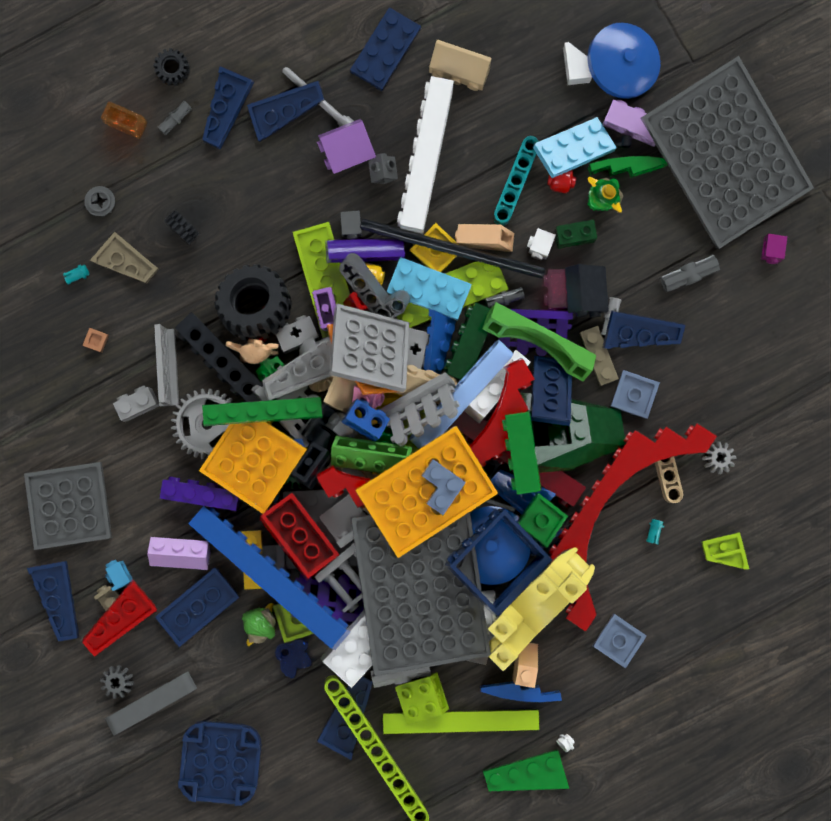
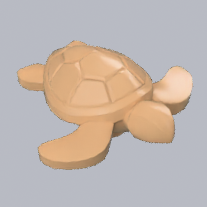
M248 339V343L244 346L227 341L225 345L240 353V362L257 364L266 360L269 356L278 355V351H273V349L278 348V344L270 343L265 345L262 340Z

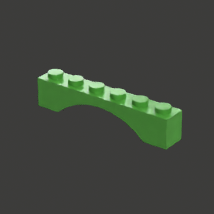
M497 302L487 313L483 330L499 338H518L539 346L554 357L567 374L581 381H584L593 371L596 354Z

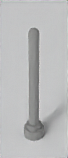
M288 67L283 68V73L298 87L307 85ZM325 100L318 104L338 121L339 127L354 122L349 116H342Z

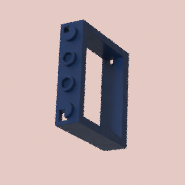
M500 508L493 510L488 516L489 519L477 526L475 529L476 533L471 538H466L461 543L462 547L457 552L451 553L447 558L448 562L445 564L493 615L498 617L552 561L549 555L505 509ZM502 519L537 557L491 603L456 565Z

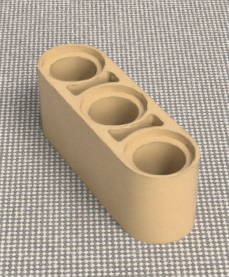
M674 456L668 458L665 463L661 460L655 462L665 501L668 503L680 502L683 498V490ZM667 470L673 474L671 481H667L664 478V473ZM671 489L677 491V498L675 500L669 498V491Z

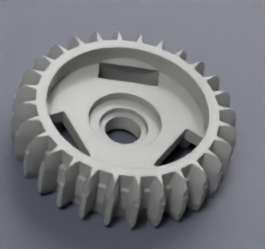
M201 389V394L194 390L193 397L187 394L188 400L181 399L183 405H176L179 412H173L177 416L176 419H171L172 422L176 423V426H172L171 429L177 430L173 437H179L176 443H183L181 449L188 448L187 454H191L194 451L193 456L195 458L198 457L199 453H201V459H205L206 454L209 456L214 449L209 443L225 432L229 426L215 425L209 430H205L202 426V405H205L207 399L219 404H228L233 401L232 398L225 400L227 396L225 393L219 397V390H216L215 394H213L212 389H208V394H206L204 389ZM184 417H189L190 436H185Z

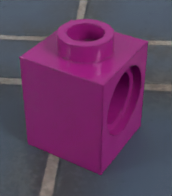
M767 234L763 241L761 260H767L766 263L778 264V262L784 260L788 236Z

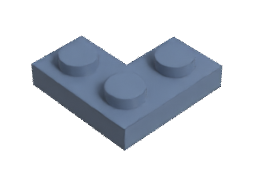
M434 459L431 460L421 475L437 487L426 504L441 515H444L466 482Z

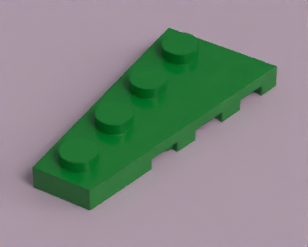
M558 749L483 771L489 791L569 789Z

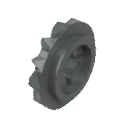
M103 186L90 189L85 196L86 209L95 216H105L111 213L115 206V197L111 190ZM99 196L103 200H105V202L102 203V208L99 204H95L98 201Z

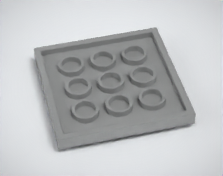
M337 304L334 308L329 375L404 392L407 382L409 322Z

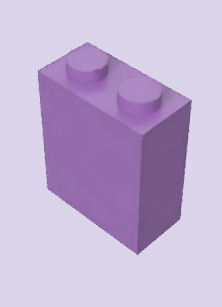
M361 119L318 135L320 141H317L320 152H325L327 157L324 159L325 165L328 170H332L333 174L376 157Z

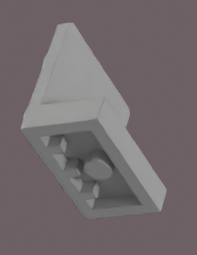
M349 494L323 513L320 519L336 539L339 547L343 548L354 539L351 518L366 514L360 507L357 508Z

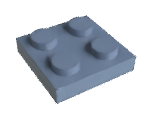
M623 370L610 407L648 419L660 382Z
M613 613L592 646L626 668L646 638V635Z

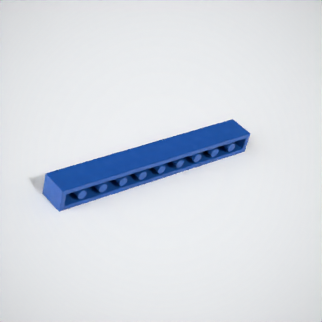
M203 506L189 522V525L328 647L336 650L351 632L347 629L348 624L341 618L338 620L332 616L334 612L326 605L323 607L317 603L319 599L311 592L309 594L304 592L303 589L305 587L297 580L293 582L289 579L290 574L281 567L279 570L274 566L276 562L268 555L264 557L260 553L262 550L256 544L250 545L246 541L248 537L242 532L238 531L236 533L232 529L234 527L232 523L227 519L221 520L218 517L220 515L218 511L213 507L208 509Z

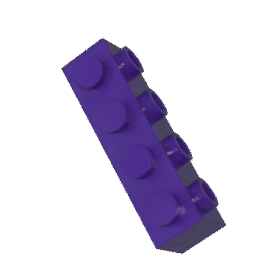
M170 476L168 480L163 479L159 498L239 511L241 502L240 498L228 490L218 488V484L207 483L206 486L199 485V481L189 479L187 483L180 482V478Z

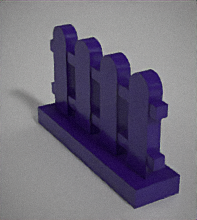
M510 309L529 320L530 318H537V324L546 329H556L555 333L567 339L568 329L572 328V324H568V319L573 320V313H568V311ZM549 319H556V324H550ZM498 337V340L508 349L509 346L517 347V351L522 355L528 353L529 347H536V353L539 356L547 354L545 350L526 340L517 338V342H511L510 337Z
M301 573L299 578H295L305 587L303 591L307 594L310 593L311 585L318 586L317 598L319 601L317 603L322 607L324 605L334 607L335 611H333L332 616L337 620L341 618L346 623H352L364 610L363 599L357 602L360 606L354 610V614L344 613L342 610L347 605L337 593L336 602L328 601L331 587L328 582L325 583L323 580L319 583L311 578L306 581ZM343 574L338 578V583L348 595L349 589L356 590L355 598L362 593L355 584H350L348 575Z

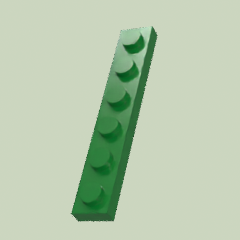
M321 397L202 405L204 426L322 418Z

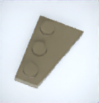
M116 232L110 236L90 260L93 263L146 284L159 270Z

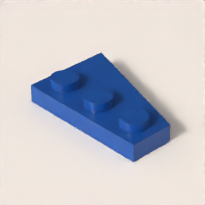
M501 469L491 479L498 495L521 514H523L536 493H539L548 501L556 494L542 487V490L539 492L517 494L516 490L512 489L511 478H514V475Z

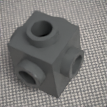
M382 153L377 154L376 158L368 160L371 183L386 184L398 179L395 157Z

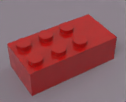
M293 493L260 516V521L306 581L339 556V553Z

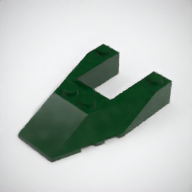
M520 393L531 416L532 393ZM571 399L570 426L545 423L549 446L535 447L539 473L573 470L575 467L592 462L596 458L616 452L618 448L623 449L626 442L623 441L625 434L621 410Z

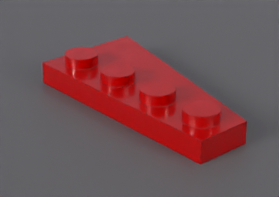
M132 580L82 639V643L95 657L154 613L157 607L138 584Z

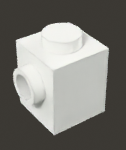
M538 228L535 236H530L527 247H530L528 253L532 254L531 257L538 260L546 259L555 234Z

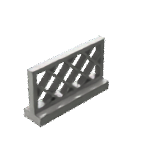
M156 324L154 327L159 406L179 405L175 329H166L161 324Z

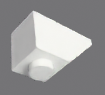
M566 42L563 52L567 85L590 83L592 76L589 71L587 56L572 44Z

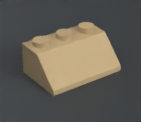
M437 40L429 66V73H432L434 77H444L453 80L456 85H460V83L467 85L469 89L478 91V89L483 90L490 70L491 58Z

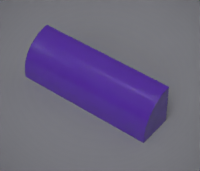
M394 238L325 240L327 263H342L350 253L360 256L363 262L399 261L400 257H405L403 241Z

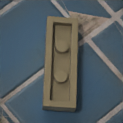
M596 326L580 332L579 334L585 349L596 354L593 370L599 385L602 386L618 380L619 378L608 350L602 348L604 340L599 327Z

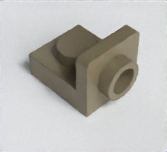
M114 585L102 586L96 591L98 594L94 596V599L101 603L105 611L108 610L120 595L117 590L112 591L111 588Z

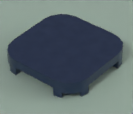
M201 721L191 725L184 733L182 739L183 747L178 786L183 795L192 802L235 804V806L248 802L256 793L258 786L262 746L258 732L253 727L244 724Z

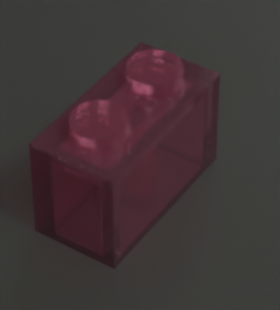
M565 269L547 270L546 275L543 277V287L547 288V294L543 296L544 305H547V310H568Z

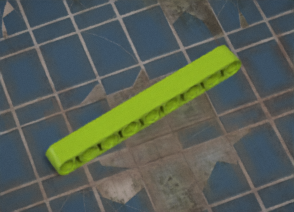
M336 675L328 676L324 682L326 693L410 820L429 821V815L424 804L341 679ZM331 681H336L339 686L337 689L331 690L328 688V684ZM343 697L350 700L346 706H341L338 703ZM358 714L360 719L358 722H351L349 720L350 716ZM368 730L371 732L369 738L364 739L360 736L361 732ZM378 746L382 750L378 755H374L371 753L373 747ZM385 763L392 764V768L389 771L382 769ZM401 779L403 784L400 787H395L393 782ZM408 795L414 797L411 803H405L404 798ZM417 812L424 813L422 819L414 818Z

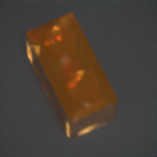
M108 101L101 116L106 125L138 139L141 138L148 123L142 115Z

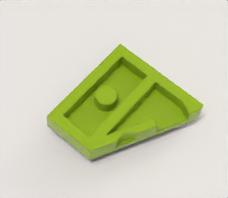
M740 532L701 541L707 561L746 570L749 569Z

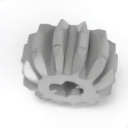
M716 442V447L712 444L710 450L705 453L708 456L702 457V460H708V463L704 465L705 468L712 466L710 469L711 473H714L716 469L718 474H722L723 470L729 472L728 466L734 467L735 465L731 460L736 459V456L730 455L734 449L727 450V443H724L722 446L721 442ZM718 455H722L721 461H716Z

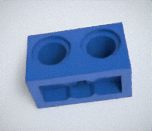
M356 399L352 402L341 422L370 440L377 441L381 437L390 418L382 410H375L370 407L367 401ZM356 409L361 411L362 418H358L355 415L354 411ZM371 420H376L379 424V427H373L371 424Z

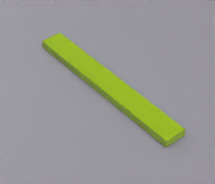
M538 709L453 711L407 724L404 713H383L384 734L539 730Z

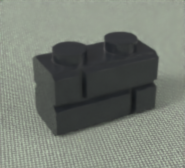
M312 442L308 447V451L304 453L291 472V475L299 483L312 490L318 482L317 474L326 470L331 463V454L327 449Z

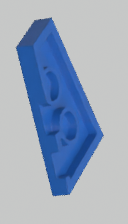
M429 309L431 327L427 328V334H430V339L425 350L424 370H432L441 375L456 321L435 310Z

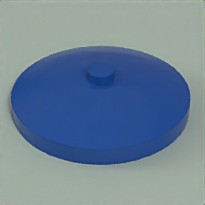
M615 23L603 28L593 38L588 49L587 61L591 76L603 91L614 97L623 99L638 97L648 91L659 76L661 64L657 46L644 30L635 25Z
M488 506L472 511L470 516L473 535L476 533L475 529L477 526L485 523L493 510L504 508ZM505 509L516 522L519 520L517 515ZM502 519L475 545L480 583L488 585L505 583L516 577L523 570L529 559L530 549Z

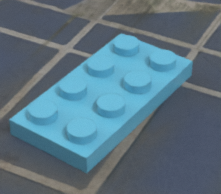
M598 117L537 142L533 146L551 178L610 154L617 148Z
M400 257L387 289V294L391 295L398 290H404L410 295V303L428 310H435L458 321L472 284Z

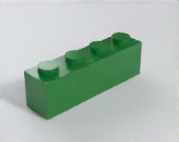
M530 411L505 415L506 419H502L503 429L508 432L509 438L505 439L507 451L511 452V459H508L510 471L513 470L514 478H511L512 489L516 490L517 494L539 492L542 489Z

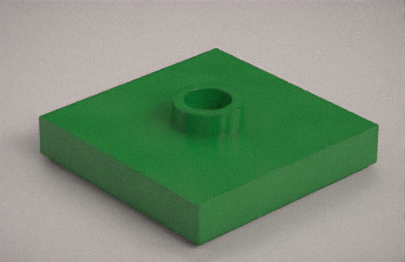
M536 493L517 523L544 548H547L568 515L542 495Z

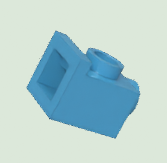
M113 560L106 564V578L110 584H114V587L111 588L112 591L119 590L133 580L123 561L117 562Z

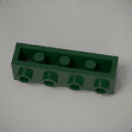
M476 302L467 307L464 315L467 318L465 323H461L457 334H460L459 338L453 342L450 349L453 353L450 359L447 358L443 367L448 375L459 381L475 365L488 334L482 328L490 308Z

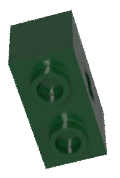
M594 220L556 226L554 230L557 249L595 243L597 240Z

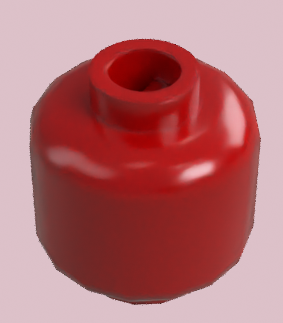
M572 170L554 178H551L549 175L547 185H550L552 191L568 193L570 188L575 187L576 177H573Z

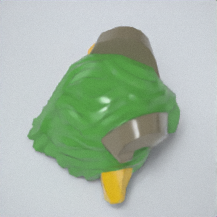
M269 603L265 608H255L243 614L242 620L244 630L248 635V646L252 643H263L267 638L272 639L275 636L274 626L276 620L272 613L273 603Z

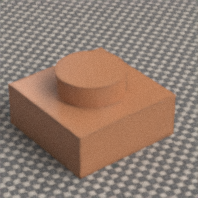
M89 328L83 346L102 353L109 335Z

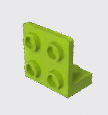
M437 672L431 673V675L395 687L407 724L442 715L449 709Z

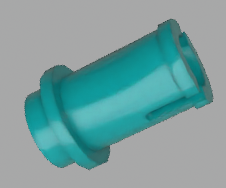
M81 264L77 268L63 273L67 284H71L81 278L86 279L89 275L86 265Z
M652 519L649 522L650 529L646 541L659 544L661 529L664 528L663 521Z

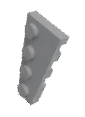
M327 337L262 380L266 398L272 400L333 376L329 375L332 346L330 337Z

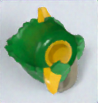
M588 177V181L592 185L588 195L589 208L598 211L614 209L617 212H622L620 203L622 202L623 194L619 189L618 180L614 178L611 180L608 178L597 180Z

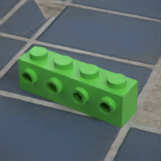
M336 436L332 444L331 466L381 474L412 454L413 447Z

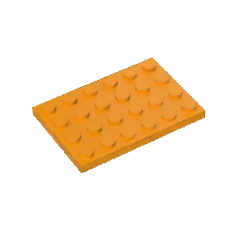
M457 426L446 431L355 490L397 558L498 494ZM432 459L466 482L444 515H441L426 504L437 488L421 476Z

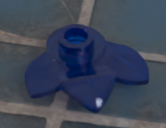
M294 640L290 644L281 643L277 646L275 655L280 661L281 671L286 676L294 678L297 668L311 666V659L304 652L308 647L307 642ZM283 649L288 650L289 654L287 656L282 655Z

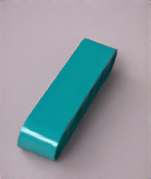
M528 136L522 142L494 212L493 219L497 225L506 226L512 217L536 157L535 150H528L525 147L528 143L534 145L539 142L534 136ZM522 160L526 161L528 163V166L522 168L519 166L518 162ZM519 178L521 184L514 185L511 179ZM511 195L514 197V201L511 203L506 202L504 197ZM504 212L507 215V219L500 220L497 214Z

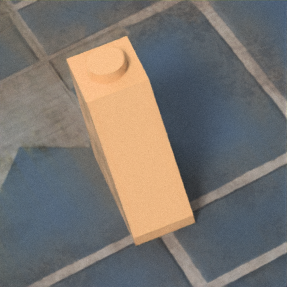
M458 224V230L455 233L457 244L469 248L513 252L514 233L504 226Z
M529 643L515 659L512 680L515 685L535 688L538 672V644Z

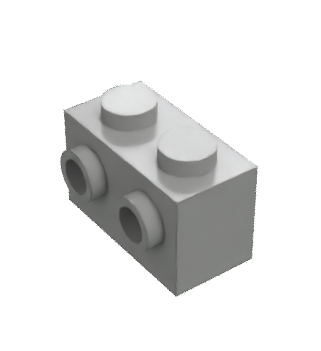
M141 386L134 390V394L129 396L125 394L117 398V402L113 403L121 421L127 422L159 407V402L152 388Z

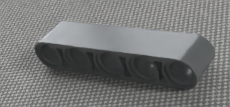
M187 671L106 717L105 721L115 736L191 693L197 687Z

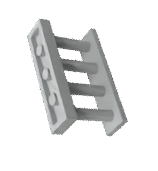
M354 543L314 576L319 583L323 580L325 583L328 582L347 606L342 610L344 613L348 610L351 613L360 606L357 602L362 599V593L352 600L333 577L335 576L333 572L337 568L343 569L361 591L360 578L349 566L350 562L348 561L351 556L354 555L356 557Z

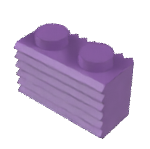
M330 287L312 292L318 313L317 316L319 317L318 320L320 321L319 324L321 325L320 328L323 331H328L327 325L333 324L336 302L333 290Z

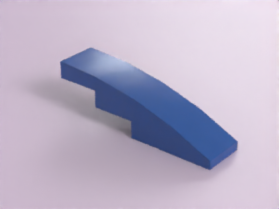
M513 681L480 686L483 693L510 700L525 702L562 701L559 690L541 693L539 685L535 686V688H520V685H515Z

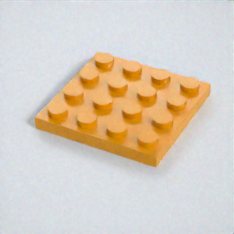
M268 422L229 424L199 471L263 514L268 510L291 475V472L307 451V448Z

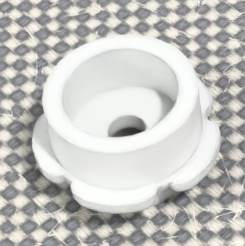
M568 734L559 735L558 745L565 752H568L570 749L573 750L574 740Z

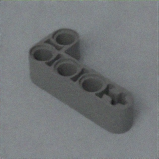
M350 253L340 264V272L371 313L395 318L405 311L410 302V295L406 291L398 290L388 295L360 256Z

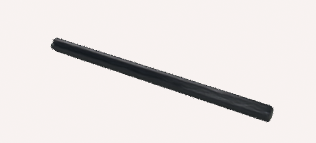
M362 219L360 224L361 230L540 279L544 277L545 269L539 266L367 219Z

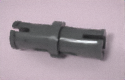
M183 101L173 112H169V116L157 127L164 135H167L193 109L186 101Z
M521 287L508 292L502 291L498 295L485 298V304L490 309L495 302L508 306L511 302L525 299L524 292H521L523 291Z

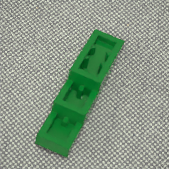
M628 156L591 163L588 166V171L590 175L608 170L610 177L628 171L630 178L664 168L667 166L664 158Z

